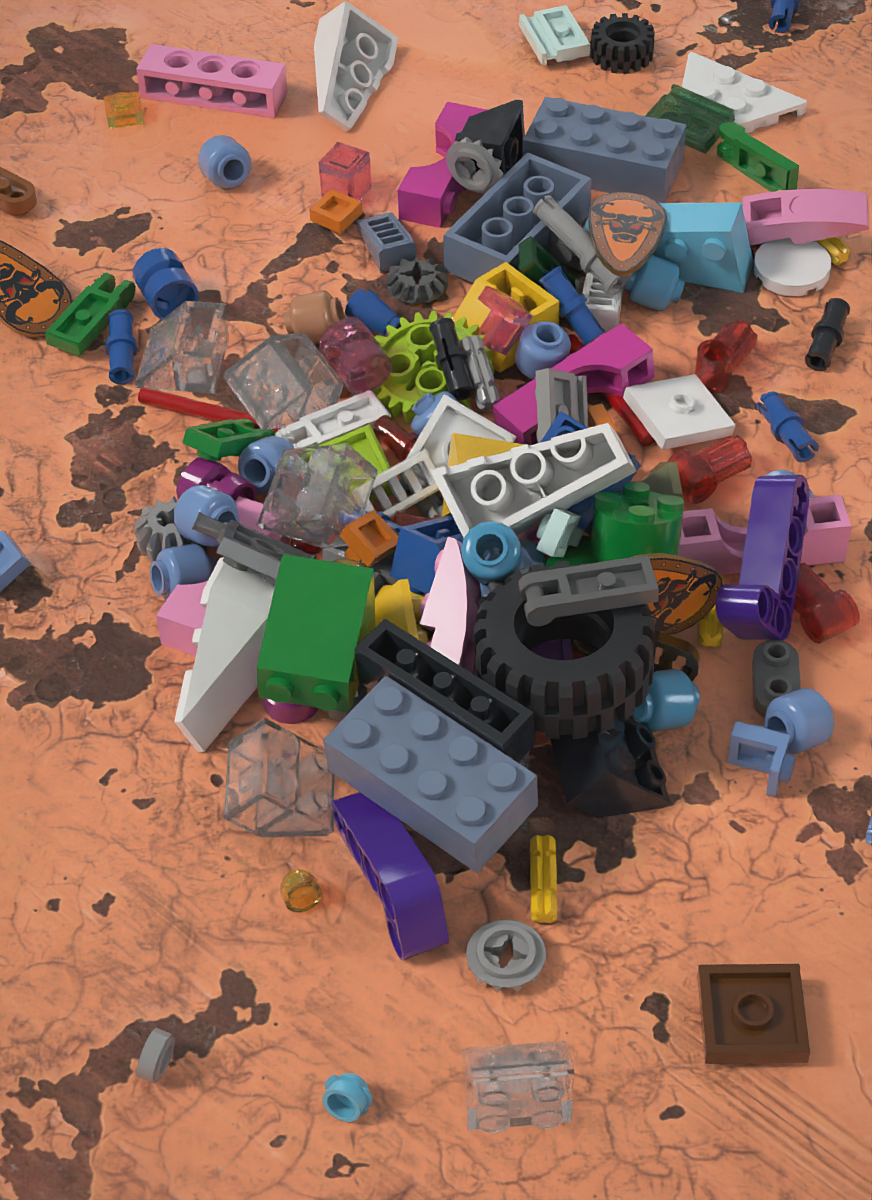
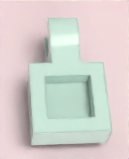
M554 508L552 514L547 513L537 531V538L540 539L536 550L551 557H564L568 545L577 547L585 531L577 527L581 516L559 508Z

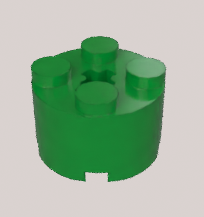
M636 481L625 483L623 490L596 493L590 543L594 561L598 563L655 553L678 555L683 519V498L676 495H663L651 492L648 484Z

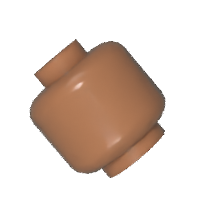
M325 290L294 297L291 300L290 312L284 314V322L290 336L295 335L299 343L304 346L333 341L339 336L340 329L345 327V315L341 301L338 297L333 298Z

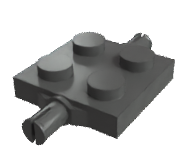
M199 512L192 527V530L199 531L216 539V542L219 543L216 553L224 556V563L240 571H248V568H252L265 574L264 580L273 586L276 584L283 554L311 558V555L232 519L229 523H222Z

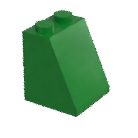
M283 554L256 667L259 698L270 699L278 703L288 702L311 706L324 711L334 710L350 713L359 685L354 648L375 629L373 568Z

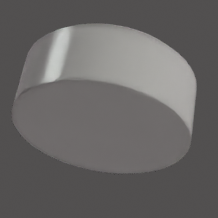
M158 1028L151 1032L139 1058L136 1070L137 1077L152 1083H156L162 1078L174 1051V1034Z

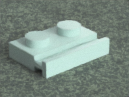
M567 5L535 11L532 17L526 18L525 14L519 15V27L542 66L547 65V60L555 59L556 62L590 56V43Z

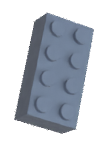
M545 97L523 138V156L528 152L592 178L591 190L606 193L634 192L646 195L658 203H665L684 160L686 124L673 122L669 119L637 115L633 112L601 108L597 105L566 101L562 98Z
M527 152L443 235L444 270L472 283L504 262H507L520 272L518 267L520 262L519 243L531 236L549 252L550 229L533 214L535 205L541 199L544 200L545 196L551 195L580 225L588 217L591 204L592 178Z
M386 675L323 739L328 770L476 873L483 868L538 806L536 774Z

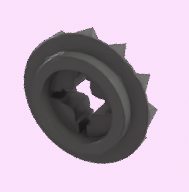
M416 256L414 261L410 262L401 259L399 266L390 267L389 276L386 277L387 289L399 301L410 304L428 303L438 299L445 293L448 287V275L445 274L444 265L434 264L432 258L420 261ZM421 276L419 285H415L413 277Z

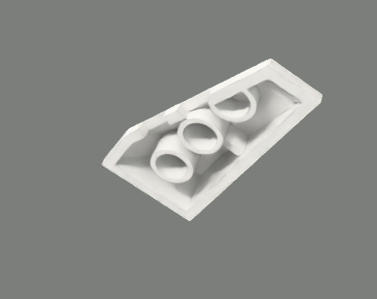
M344 1L319 19L314 42L319 114L345 132L353 127L366 107V101L378 89L384 74L392 68L398 43L397 36L348 1Z
M220 558L203 589L200 604L206 608L202 628L194 629L192 643L198 646L193 669L185 671L174 720L175 724L197 752H205L258 687L256 667L275 586L264 580L265 574L252 568H248V571L237 570L224 563L223 558Z

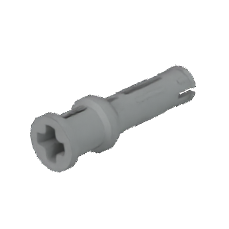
M551 195L545 196L544 200L541 199L535 205L533 214L580 259L581 269L587 274L591 273L604 286L603 291L608 296L616 294L628 283L633 273L627 276L612 274L597 257L591 236Z

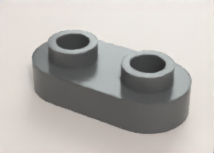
M782 640L764 641L755 648L753 654V703L756 711L764 718L767 707L773 699L801 689L798 653L791 644Z

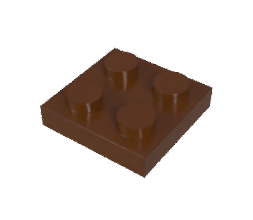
M799 964L698 965L697 979L705 1064L808 1063L810 1047Z

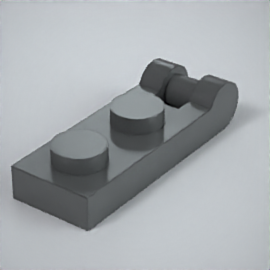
M648 555L532 572L522 576L518 582L521 597L524 601H527L524 607L527 621L533 626L547 625L556 617L659 601V588Z

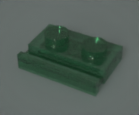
M673 84L669 94H664L645 115L647 117L669 119L673 122L686 124L685 145L704 154L720 138L718 135L719 125L729 121L734 122L735 120L734 109L676 84Z

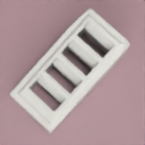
M591 273L586 274L582 292L587 298L585 304L600 326L604 328V333H607L619 325L624 287L616 294L608 296L603 291L604 286Z
M424 449L348 491V494L355 506L370 512L375 509L366 492L372 490L383 510L381 513L391 518L439 491L430 472L431 469L437 467L427 449ZM416 464H418L429 485L423 489L411 469ZM401 472L413 492L409 497L396 476ZM385 481H387L398 501L394 505L391 504L381 486Z

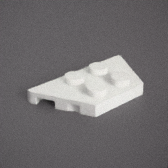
M694 52L688 54L679 97L678 110L717 127L721 123L734 122L744 127L746 133L753 132L759 127L777 124L780 115L793 112L798 117L806 112L807 100Z

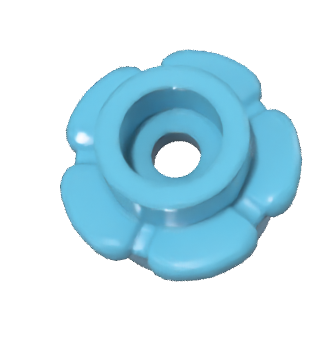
M343 1073L339 1077L332 1075L325 1082L326 1092L322 1098L323 1105L336 1119L345 1122L355 1121L360 1115L365 1114L368 1111V1107L372 1104L373 1098L367 1083L356 1074Z

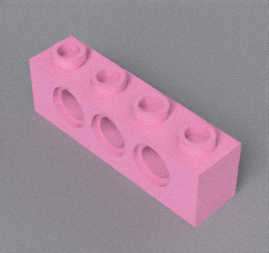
M150 44L136 68L140 98L275 118L287 95L286 68L284 63Z

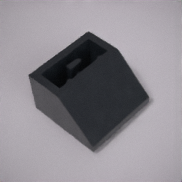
M629 719L622 723L616 720L612 729L600 734L594 730L588 732L586 738L573 739L572 735H560V740L550 739L567 804L602 818L660 809L671 803L665 786L666 775L659 765L654 748L656 744L655 738L645 725L637 724Z

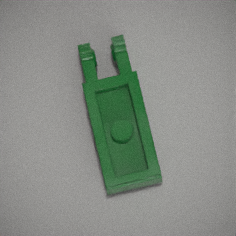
M729 121L719 125L718 135L724 141L720 142L717 146V156L723 158L725 162L770 192L797 189L798 164L747 134L745 128L737 125V123Z
M103 273L91 286H87L47 329L45 333L47 345L81 356L109 324V314L115 310L126 309L129 303L132 302L136 291L135 283L124 280L115 288V276Z
M229 419L188 427L185 431L183 444L196 449V454L203 459L221 461L223 457L227 456L240 457L242 450L250 443L265 437L275 436V431L269 428L255 429L254 422L248 419Z

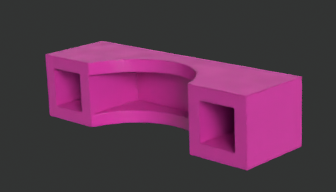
M452 102L445 104L435 122L436 153L445 158L430 165L409 168L397 190L398 217L400 220L441 228L448 214L452 215L454 213L457 197L461 191L465 192L466 188L459 184L451 175L446 163V154L455 142L457 132L463 130L468 118L488 109Z
M622 323L607 333L601 334L596 340L576 353L570 354L565 360L551 368L574 373L575 376H586L587 394L603 392L616 394L621 397L624 396L626 387L645 384L655 377L653 349ZM536 377L493 405L496 425L517 436L513 443L525 445L538 443L537 401L535 397Z

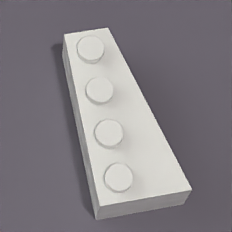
M609 423L556 436L549 441L529 446L526 444L510 449L511 451L469 459L466 460V463L450 467L442 466L430 470L463 538L471 528L479 523L488 521L505 524L517 536L540 524L547 513L552 514L554 508L568 509L637 472L618 434Z

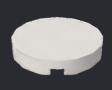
M789 237L765 242L755 253L753 273L756 279L759 277L762 280V286L782 296L807 295L808 290L814 288L818 291L825 286L830 278L831 257L827 250L816 241L794 245Z

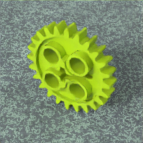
M432 311L429 319L424 320L421 314L417 312L415 313L414 322L411 323L401 317V327L398 329L387 325L388 337L376 335L374 338L377 347H368L367 353L370 359L363 361L365 369L363 375L368 390L373 391L386 409H389L392 419L403 413L405 424H409L413 420L416 413L412 408L426 393L430 392L435 396L444 391L449 392L443 371L438 369L435 361L438 353L429 330L430 324L438 319L436 311ZM448 312L444 318L453 319L452 312ZM466 317L460 318L455 322V330L460 345L464 337L478 335L483 341L485 348L483 353L487 355L494 375L492 348L488 345L486 334L480 335L477 324L468 327ZM477 393L459 402L472 410L471 398L475 399L474 396Z

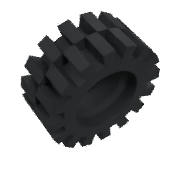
M615 13L610 14V19H607L605 16L600 18V23L595 22L591 33V59H594V64L596 66L601 64V69L605 71L610 67L611 73H617L618 69L623 70V74H629L630 69H633L635 72L641 71V66L646 68L649 66V61L652 62L655 36L653 25H648L649 21L645 18L639 21L640 16L635 14L632 18H628V13H622V17H617Z

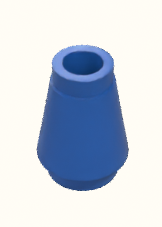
M357 290L346 305L345 315L350 318V323L384 337H388L387 325L393 326L396 329L401 327L399 315L372 290Z

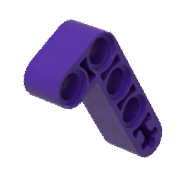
M803 475L759 476L755 481L739 585L721 586L716 597V614L719 622L739 639L785 640L790 633L810 497L809 485Z
M360 792L331 801V810L337 829L383 905L389 936L398 957L401 960H405L448 944V929L437 879L401 821Z

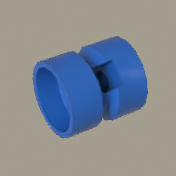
M166 248L152 249L144 253L136 261L133 267V278L156 317L165 321L179 320L187 316L195 308L199 300V291L175 252Z

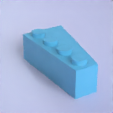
M742 202L659 203L665 209L667 218L663 236L652 255L676 263L680 270V280L744 293L754 262ZM588 219L583 228L586 231H589Z

